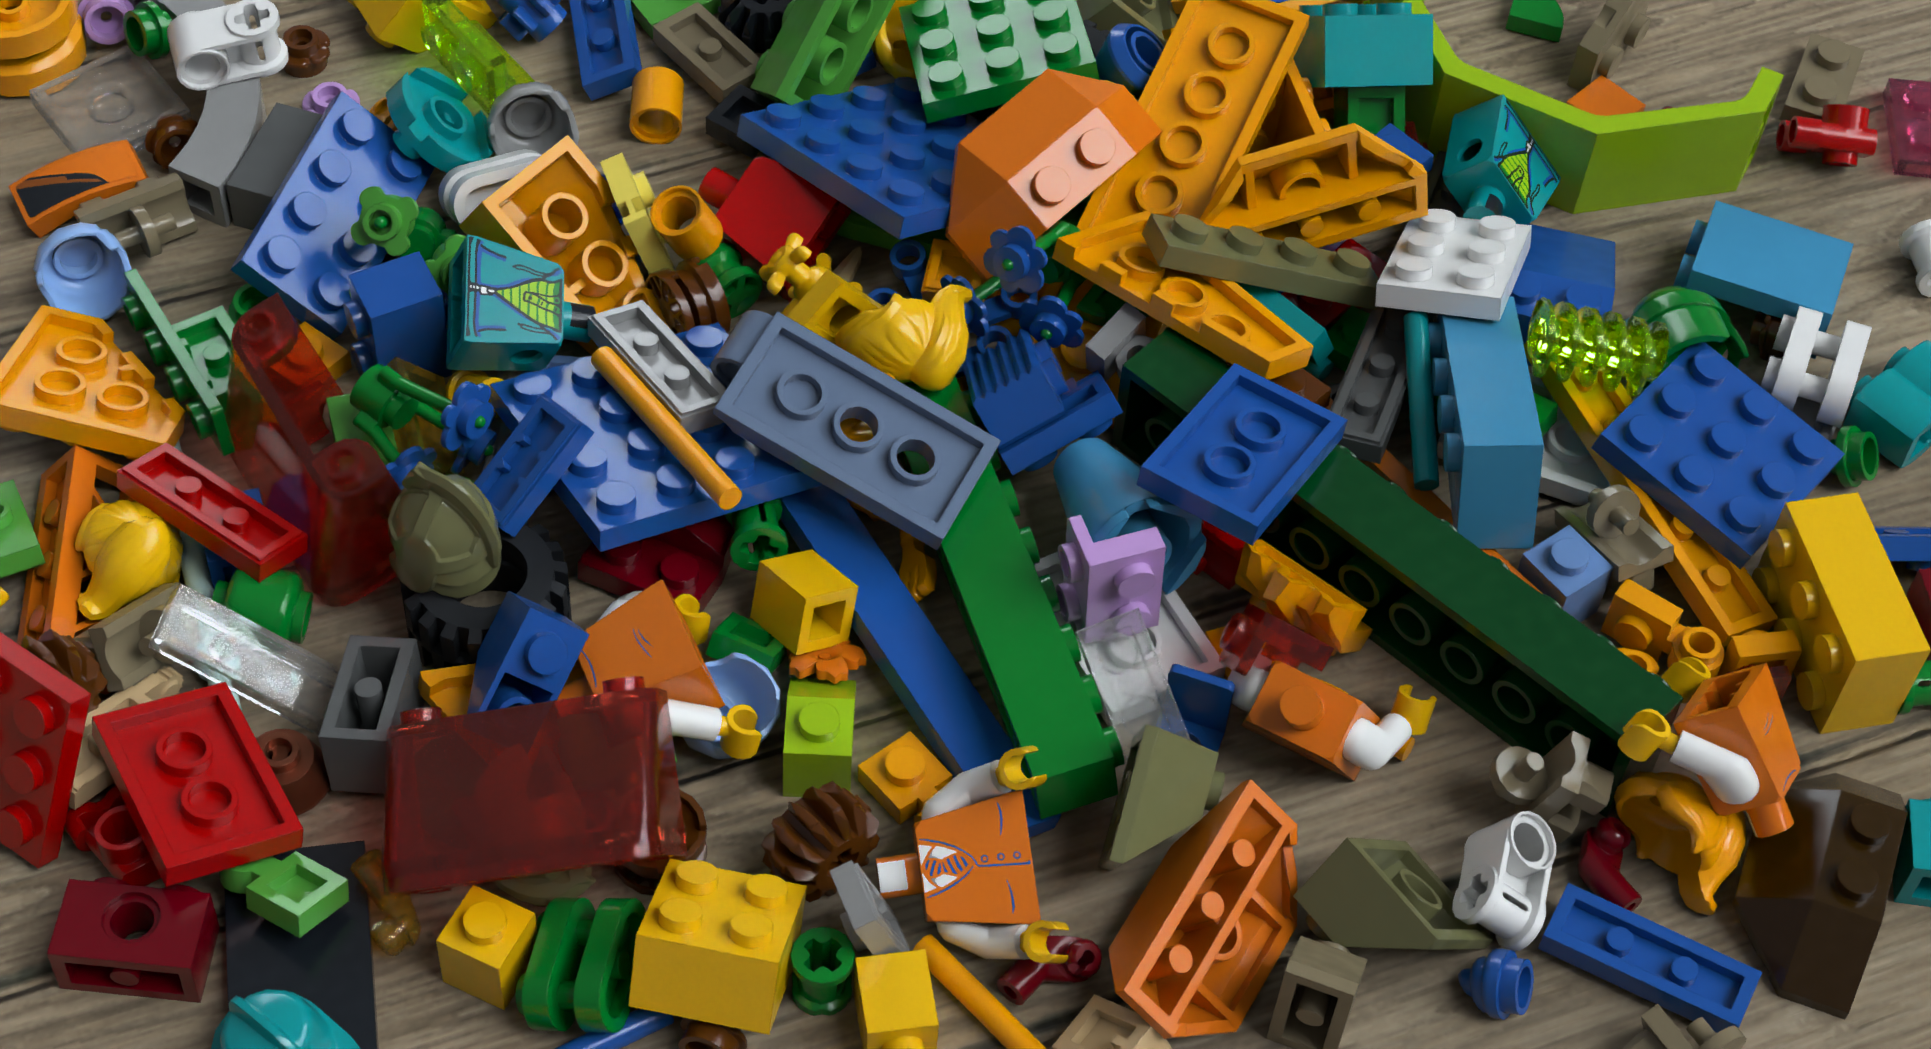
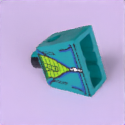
M1502 94L1454 115L1442 176L1445 185L1463 209V218L1480 220L1486 216L1499 215L1512 218L1516 224L1527 225L1537 219L1558 186L1561 177L1505 95Z
M467 234L449 263L446 369L539 371L544 369L560 349L563 339L588 343L591 340L588 336V316L596 314L595 308L590 305L564 301V270L558 263Z

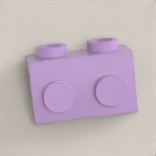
M1081 515L1067 518L1066 543L1058 546V557L1064 575V583L1056 585V592L1065 622H1075L1084 645L1116 636L1131 637L1143 632L1147 628L1158 626L1166 546L1157 526L1093 543Z

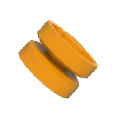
M0 0L1 96L37 95L59 87L77 73L86 58L87 48L83 21L80 14H78V0Z

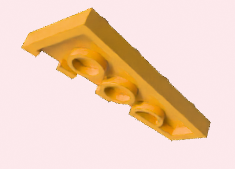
M1147 210L1057 238L1052 259L1231 364L1236 363L1268 380L1308 365L1314 346L1236 282L1160 267L1142 235L1151 214Z

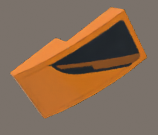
M120 140L67 155L27 174L8 187L27 226L39 238H42L74 217L73 211L78 209L80 203L99 196L106 199L135 188L136 182L149 177L133 146L127 140Z

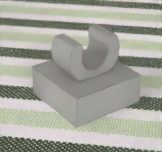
M1126 302L1086 344V369L1091 373L1098 370L1105 382L1115 372H1117L1120 379L1122 365L1153 340V338L1146 336V316Z

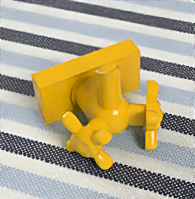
M791 233L786 239L785 246L779 248L772 255L768 264L763 265L759 269V276L767 282V289L773 295L778 294L785 280L793 285L788 290V295L792 298V301L781 314L835 344V336L846 320L865 310L878 309L883 306L863 293V287L860 283L847 282L832 272L831 257L827 253H820L816 258L817 265L808 267L803 262L810 257L812 251L805 246H801L803 237L797 233Z

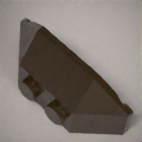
M1832 773L1792 783L1785 795V800L1794 820L1792 827L1779 834L1764 838L1756 837L1752 829L1732 905L1756 953L1770 972L1768 978L1777 996L1845 1020L1850 1012L1882 924L1908 811L1901 794L1838 773Z

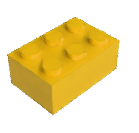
M1856 492L1785 502L1774 530L1769 533L1768 544L1758 567L1752 573V579L1778 616L1777 621L1773 624L1774 632L1794 630L1801 646L1802 652L1793 670L1797 680L1796 689L1799 702L1805 710H1810L1820 734L1891 724L1895 720L1931 649L1860 495Z

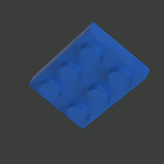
M1234 363L1142 464L1137 486L1253 545L1341 441L1348 420Z

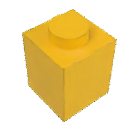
M812 549L759 561L750 618L794 655L832 647L849 640L859 586Z
M472 885L436 939L443 982L505 1010L516 993L519 978L522 974L526 973L537 934L535 913Z
M926 950L855 957L853 993L862 1049H937L939 1022Z

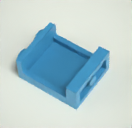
M1716 200L1708 223L1696 220L1685 251L1687 254L1683 256L1673 286L1705 292L1712 297L1781 319L1784 314L1796 317L1799 306L1824 313L1818 331L1826 333L1854 244ZM1811 354L1810 358L1815 359L1816 355Z

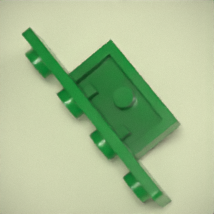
M134 268L124 272L130 295L122 297L121 302L129 323L135 332L143 329L146 330L142 333V336L155 366L160 367L165 364L168 366L164 368V373L177 402L181 403L186 400L190 402L186 405L198 437L201 440L211 437L223 457L236 452L224 413L273 394L268 375L223 306L171 325L137 269Z

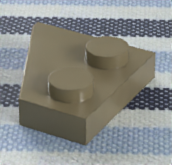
M1607 0L1601 13L1578 45L1567 83L1568 86L1581 91L1601 75L1608 79L1613 76L1622 61L1625 49L1628 46L1634 49L1638 47L1649 29L1651 18L1645 16L1650 0Z

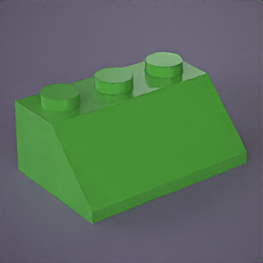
M792 0L784 11L782 28L771 49L764 52L757 63L755 79L750 88L775 103L791 106L810 100L813 95L817 94L835 95L848 92L895 0Z

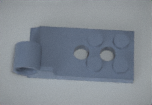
M757 310L743 313L710 365L713 375L726 388V391L715 406L713 414L723 420L732 432L938 550L1001 442L998 438L778 311L774 316ZM848 418L860 419L869 425L873 438L865 442L853 441L843 433L840 422ZM902 451H915L921 454L928 462L929 471L921 475L906 472L899 465L897 454Z

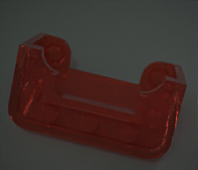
M276 293L249 309L238 319L233 327L225 417L236 451L231 453L230 456L249 488L259 487L263 505L308 534L307 552L295 559L293 563L309 589L323 604L332 607L346 606L358 601L396 577L389 561V554L394 551L388 535V518L391 507L401 489L376 450L366 441L357 438L343 439L329 445L315 455L313 454L309 445L330 433L323 418L324 407L327 403L326 398L343 395L344 393L279 294Z
M631 676L603 681V693L450 717L442 716L441 707L419 708L400 712L401 724L387 728L381 863L384 894L386 896H419L452 891L451 888L470 887L480 883L596 866H614L625 864V862L648 859L650 861L688 856L667 690L645 688L644 676Z

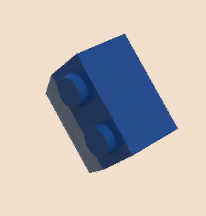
M1527 224L1532 225L1530 249L1510 295L1515 300L1523 344H1525L1531 334L1580 320L1602 353L1609 332L1615 293V242ZM1527 359L1528 366H1532L1529 360Z

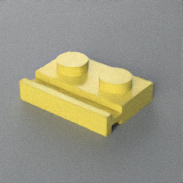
M623 153L601 161V167L616 205L623 217V223L648 273L650 274L663 268H670L672 271H675L665 245L667 242L651 222V211L649 208L652 207L656 197L645 172L641 171L633 175Z

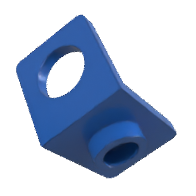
M1172 664L1168 673L1162 712L1156 727L1180 737L1191 739L1199 745L1218 752L1226 732L1235 684L1232 681L1195 669Z

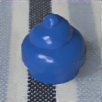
M1501 948L1492 950L1487 957L1482 956L1478 958L1471 968L1461 970L1458 974V980L1463 991L1472 997L1479 1010L1487 1013L1489 1017L1505 1020L1510 1014L1523 1015L1527 1011L1533 992L1534 973L1529 959L1518 958L1515 951Z

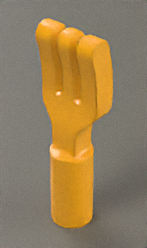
M899 529L900 545L902 547L899 577L918 603L924 596L929 595L935 590L937 580L936 561L925 554L924 542Z

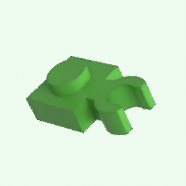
M297 851L282 861L270 856L219 871L220 883L224 888L234 893L246 894L247 909L299 938L349 902L348 879Z

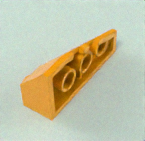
M569 135L561 139L482 201L459 225L466 235H475L558 263L564 270V301L594 306L597 314L643 300L667 325L659 308V301L653 295V290L646 288V282L635 260L638 251L630 235L625 236L614 212L612 204L615 200L608 182ZM592 339L588 343L576 341L591 355L599 348Z

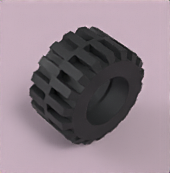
M527 521L515 538L498 527L502 543L500 568L494 580L480 592L502 591L507 593L509 590L572 621L567 562H564V553L558 541L550 542L549 531L541 524L530 528ZM400 581L408 637L417 640L422 664L424 666L433 664L434 669L476 663L478 650L501 604L490 607L468 606L460 603L466 597L453 598L441 595L433 590L420 594L410 590Z

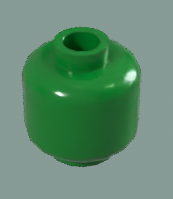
M237 568L230 582L217 581L211 600L210 619L221 621L220 631L222 638L230 646L278 656L287 652L292 643H303L312 612L313 592L304 591L302 578L293 571L280 569L259 583Z

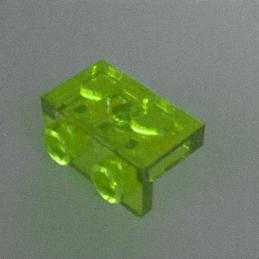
M422 0L425 26L421 27V37L427 50L488 115L494 100L510 87L517 84L535 82L478 21H470L451 0Z

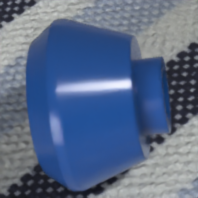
M1117 24L1109 31L1095 58L1099 79L1124 85L1135 99H1139L1164 49L1163 44L1150 30L1141 25Z

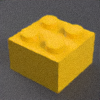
M670 858L636 933L628 1006L769 1035L793 970L791 951L793 943L801 935L807 886L786 882L782 878L771 874L751 875L716 868L711 863L701 860L681 861Z

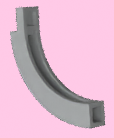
M129 0L134 8L140 2L153 1L161 10H165L172 20L186 12L203 11L226 6L222 0ZM103 12V13H106V14L112 16V14H111L110 12ZM260 77L223 84L206 90L204 108L197 127L187 144L168 165L169 173L176 172L183 180L191 212L225 228L233 221L226 184L267 119Z

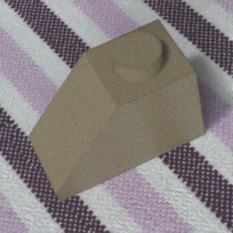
M1300 936L1283 976L1266 1039L1293 1049H1338L1368 959L1351 954L1347 948L1331 941L1317 942Z

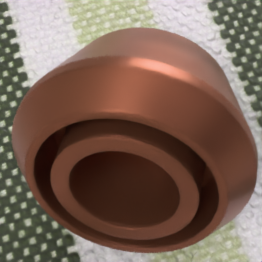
M274 729L256 738L296 815L298 816L314 808L325 797L330 787L321 748L302 733L292 729Z

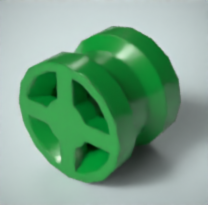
M720 243L712 255L697 263V265H701L707 262L716 274L724 290L731 319L743 314L759 298L763 288V281L753 268L743 266V257L734 245Z

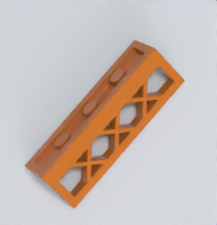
M76 444L41 474L33 529L46 563L27 570L17 644L21 645L25 635L38 640L49 629H52L59 635H70L74 638L104 620L91 621L84 617L79 610L77 599L81 593V583L91 579L92 573L87 567L83 551L75 550L74 543L82 521L88 512L101 503H105L94 487L95 478L117 487V470L124 466ZM120 490L119 500L135 501ZM105 686L104 690L100 693L107 695L110 692H108L107 686Z

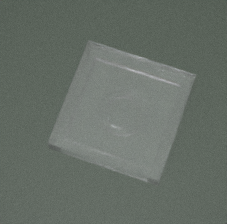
M128 45L29 90L32 105L72 154L90 147L120 140H127L133 146L135 152L145 149L146 133L150 128L156 127V123L161 117L169 114H179L185 120L188 118L192 119L189 108L144 56H136Z

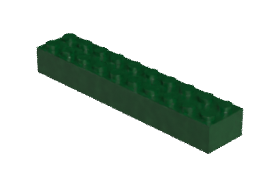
M1168 327L1122 365L1117 402L1123 413L1114 419L1111 443L1142 466L1231 366L1211 351ZM1336 445L1258 538L1368 609L1361 621L1373 629L1368 637L1370 640L1510 746L1526 748L1544 757L1572 731L1591 739L1587 760L1614 773L1609 802L1599 812L1604 817H1608L1616 808L1614 795L1620 784L1638 771H1653L1661 749L1657 748L1644 762L1631 759L1618 747V740L1624 734L1623 727L1637 712L1644 709L1658 711L1664 716L1671 727L1683 697L1672 690L1663 678L1646 671L1616 649L1607 637L1594 633L1564 611L1560 604L1552 597L1541 594L1512 573L1500 559L1489 556L1460 535L1448 521L1437 518L1408 497L1400 486L1385 480L1367 467L1348 448Z

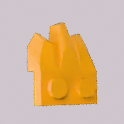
M1257 539L1253 545L1245 542L1235 583L1252 594L1249 603L1254 608L1270 618L1278 621L1284 620L1290 625L1304 630L1301 638L1315 649L1327 655L1334 656L1337 651L1342 654L1362 649L1373 631L1371 627L1361 621L1368 609L1262 539Z

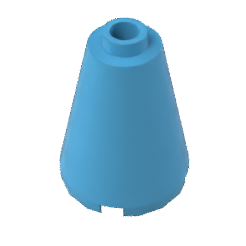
M1084 438L1070 444L1058 456L1053 468V476L1066 518L1081 515L1093 543L1157 526L1166 546L1162 590L1168 595L1178 589L1196 570L1206 550L1207 539L1202 533V519L1137 486L1141 467L1099 438Z

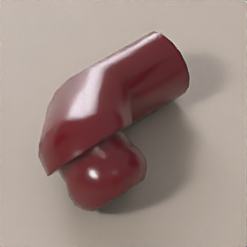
M1605 817L1597 823L1596 827L1587 829L1582 837L1577 864L1578 874L1594 895L1632 912L1641 903L1642 897L1620 873L1623 858L1622 849L1630 844L1631 834L1622 821L1614 817Z
M1048 936L1046 945L1049 953L1068 955L1067 961L1061 964L1034 962L1031 959L1016 960L997 980L998 989L1010 1002L1022 1005L1043 982L1076 983L1085 981L1097 973L1101 967L1102 954L1098 945L1092 940L1079 937Z

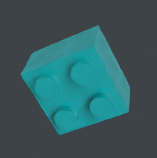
M1412 3L1299 5V12L1310 15L1309 27L1293 59L1301 77H1307L1312 87L1433 85V14H1412Z

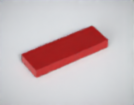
M167 442L117 470V488L149 508L152 512L259 583L307 552V533Z

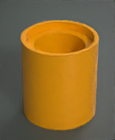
M653 66L642 69L634 76L632 81L629 127L632 134L640 141L648 144H667L674 141L682 131L684 82L678 73L666 67Z
M684 185L673 186L661 192L654 200L650 212L651 222L679 257L684 260L691 257H699V260H703L717 250L723 237L721 222L697 191ZM694 218L690 225L680 229L685 221Z

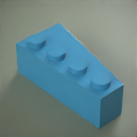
M1509 297L1500 321L1438 314L1437 322H1429L1431 359H1433L1431 368L1433 396H1438L1439 433H1444L1445 472H1448L1453 526L1460 535L1480 549L1533 548L1544 443L1514 297Z

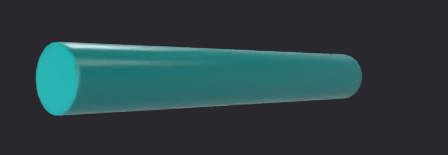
M1414 311L1405 314L1403 317L1413 481L1415 489L1429 491L1439 487L1429 321L1426 313Z

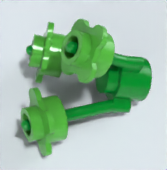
M378 186L364 189L359 196V201L362 205L359 220L351 226V235L354 241L362 246L372 243L384 247L387 253L392 256L403 257L419 251L438 287L447 293L448 296L449 263L466 236L457 234L454 229H446L443 218L436 211L427 207H418L415 200L411 197H400L393 194L385 195Z

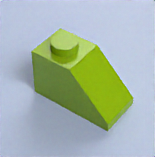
M790 677L783 749L784 797H802L806 789L812 786L819 789L822 785L831 781L841 788L851 790L856 680L839 681L837 684H833L828 680H819L817 678L798 679L797 677Z

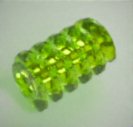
M1545 297L1537 300L1531 314L1527 333V352L1529 357L1532 358V374L1535 377L1542 378L1546 374L1550 363L1555 362L1556 380L1565 383L1569 380L1574 367H1579L1580 385L1589 388L1594 383L1598 372H1602L1603 389L1613 392L1617 389L1622 376L1626 377V392L1629 396L1637 397L1641 393L1646 381L1650 382L1659 376L1665 364L1670 344L1667 325L1661 321L1656 320L1648 325L1646 320L1641 317L1631 316L1624 320L1621 314L1613 311L1600 315L1598 309L1584 306L1577 311L1574 304L1561 301L1553 306L1550 299Z

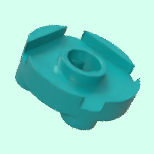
M426 67L416 68L410 75L407 72L386 92L388 110L393 123L397 127V130L393 133V140L399 150L411 159L422 157L434 167L448 173L457 166L489 158L494 152L488 137L486 116L482 110L473 116L470 110L462 103L469 94L444 74Z

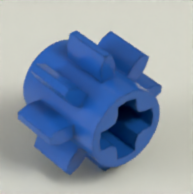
M496 0L505 10L499 16V24L518 42L527 33L537 42L542 41L562 22L567 11L559 4L561 0Z

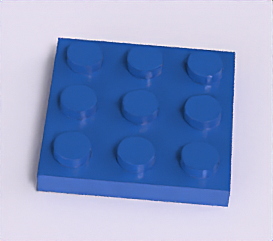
M1706 342L1688 346L1599 435L1591 447L1739 569L1768 540L1769 533L1774 530L1785 502L1805 500L1845 455L1844 452Z

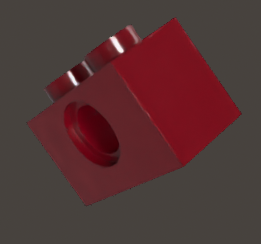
M101 877L94 881L69 879L47 951V956L59 988L201 1003L220 931L211 893H203L193 887L181 884L164 888L135 886L112 877ZM149 930L145 935L137 939H125L135 931Z

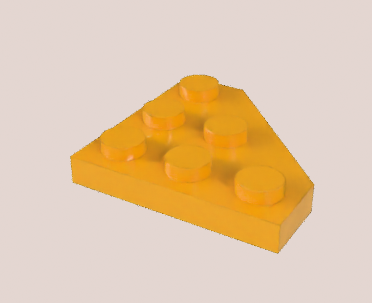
M41 305L0 362V428L6 431L27 432L60 440L69 446L76 444L81 447H90L124 455L126 458L134 461L165 442L175 447L184 432L185 410L174 397L164 399L154 388L155 376L132 351L123 353L113 342L114 331L101 318Z

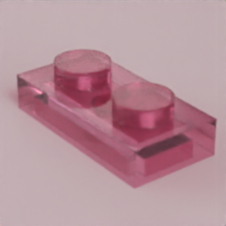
M1889 78L1883 91V101L1894 175L1931 178V82Z

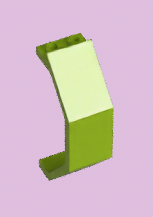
M1370 0L1369 4L1412 3V14H1430L1423 3L1425 0ZM1433 19V85L1405 86V120L1418 143L1434 154L1433 158H1436L1438 151L1447 152L1452 119L1455 114L1504 94L1561 177L1558 186L1546 204L1571 214H1579L1736 191L1755 156L1784 75L1762 66L1748 94L1736 101L1600 116L1466 64L1455 55Z

